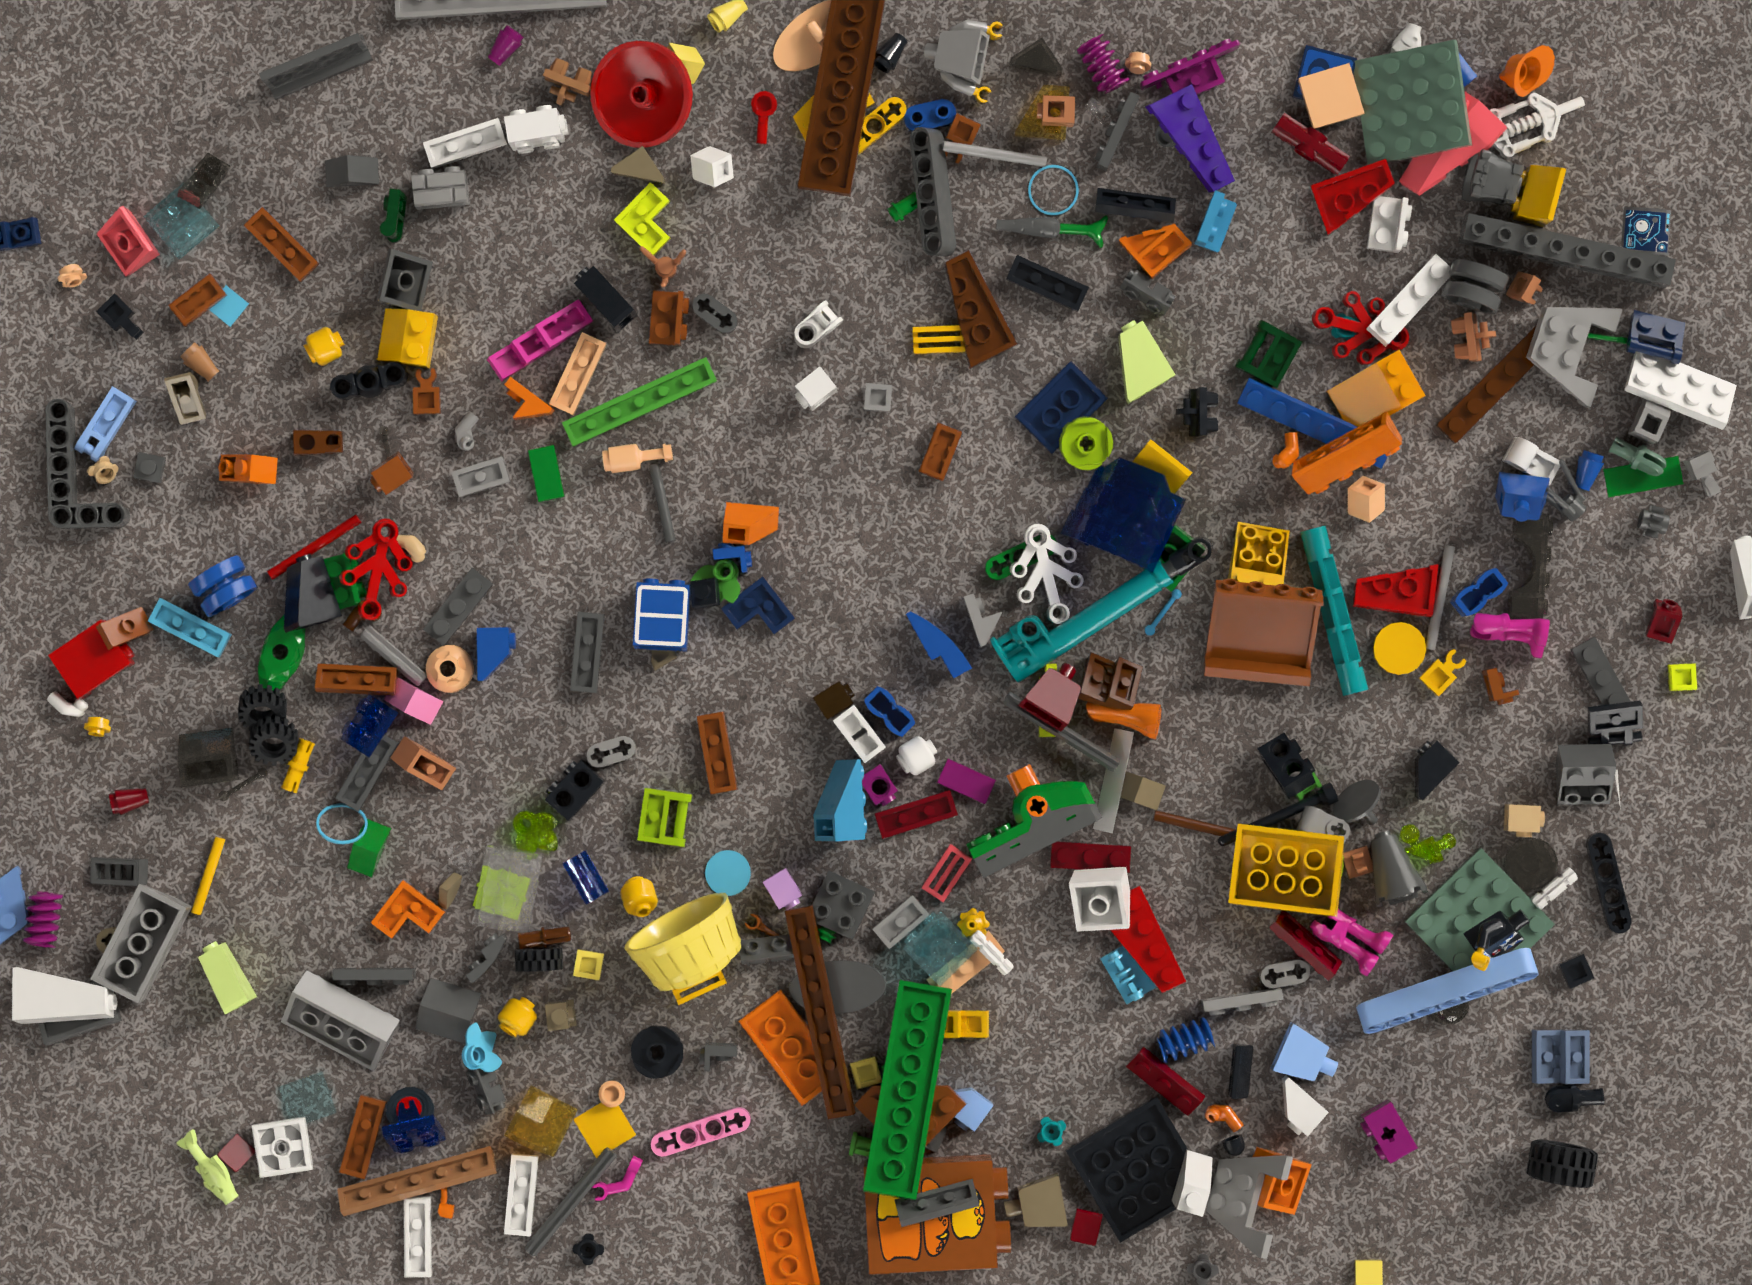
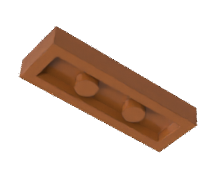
M263 207L244 224L300 282L319 265Z
M318 663L315 691L395 696L398 670L397 667Z
M724 711L697 716L710 794L738 790Z
M363 1094L360 1095L339 1173L366 1179L387 1101Z

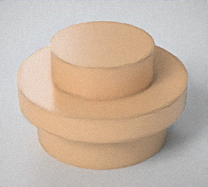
M1132 52L1125 60V66L1131 73L1144 74L1151 69L1150 57L1142 52Z
M607 1081L599 1089V1099L607 1107H616L625 1098L624 1087L617 1081Z

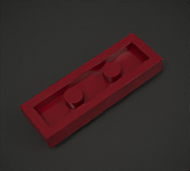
M950 790L874 813L882 839L958 815Z
M1060 841L1051 844L1050 868L1083 870L1126 867L1127 873H1130L1131 846Z
M1282 910L1269 928L1278 938L1286 942L1298 956L1306 960L1318 974L1329 981L1335 976L1342 961L1287 911Z
M1142 1047L1126 1065L1129 1070L1187 1116L1205 1098V1095L1145 1047Z

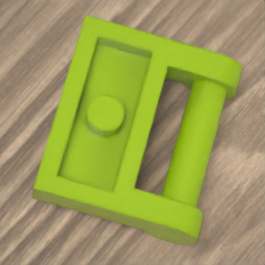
M645 788L637 840L685 847L686 839L683 837L688 803L692 800V794ZM670 800H677L678 805L673 837L665 836Z

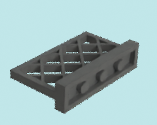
M356 33L259 73L261 80L271 90L274 99L277 100L373 61L363 35Z

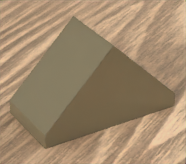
M643 146L611 168L613 175L665 184L664 176Z
M1126 771L1120 797L1157 810L1166 786Z

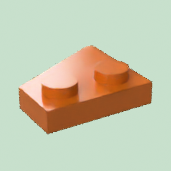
M1176 224L1163 226L1158 230L1144 231L1142 234L1130 237L1124 236L1119 239V243L1151 279L1192 246V242Z

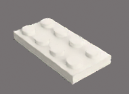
M1636 352L1632 359L1624 391L1723 430L1728 422L1737 385L1682 363L1677 365L1670 363L1668 359Z

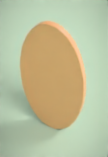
M831 0L823 1L807 9L797 16L781 33L773 52L774 62L780 69L785 71H801L820 64Z

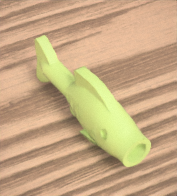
M194 1129L190 1130L184 1138L177 1142L178 1146L189 1150L198 1162L195 1169L201 1174L204 1186L222 1200L225 1205H228L239 1196L235 1191L224 1163L217 1155L211 1157V1159L208 1158L198 1146Z

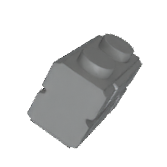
M446 167L444 172L434 173L433 169L418 170V175H412L411 177L414 206L417 210L470 205L467 173L464 170L460 171V167Z

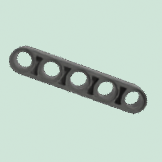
M917 127L911 132L910 148L922 247L924 252L930 256L948 257L956 249V238L946 154L942 151L944 138L937 129Z

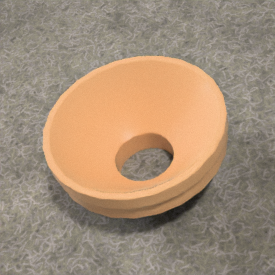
M455 645L441 646L435 649L427 659V678L432 686L439 691L445 693L458 692L464 689L473 677V660L466 650ZM452 661L455 664L456 670L452 676L446 677L441 673L440 666L443 662Z

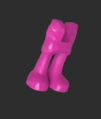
M1477 613L1474 617L1470 634L1472 637L1481 640H1515L1527 643L1530 646L1532 656L1541 659L1548 639L1550 620L1542 618L1510 620L1507 613L1500 615Z
M1339 909L1337 917L1327 916L1329 919L1337 922L1332 931L1326 925L1314 920L1310 925L1313 934L1320 940L1330 942L1338 949L1341 948L1358 962L1360 973L1366 977L1377 963L1379 956L1346 937L1347 932L1364 942L1380 955L1393 937L1392 933L1385 930L1379 933L1369 931L1357 924L1356 919L1349 917Z

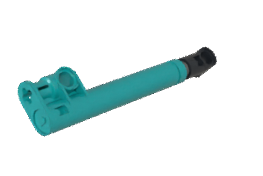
M1206 537L1194 538L1168 556L1169 560L1166 562L1157 561L1150 568H1146L1051 631L1047 630L1037 616L1028 615L1009 627L1010 631L999 638H990V642L1013 678L1019 683L1160 592L1162 588H1166L1174 583L1173 577L1176 575L1182 576L1206 561L1213 552V545ZM1198 542L1204 543L1208 548V553L1205 556H1197L1193 551L1194 544ZM1033 622L1037 627L1036 634H1027L1023 629L1024 623ZM1011 639L1013 640L1012 642L1008 643L1007 645H1005V646L1003 645V644H1005L1006 642H1008L1009 640H1011Z

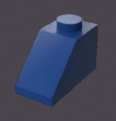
M477 628L478 681H486L512 654L511 649H516V633H511V628Z

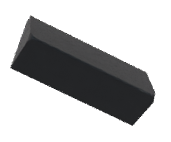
M1237 1043L1233 1045L1228 1095L1231 1099L1248 1097L1253 1057L1252 1045Z

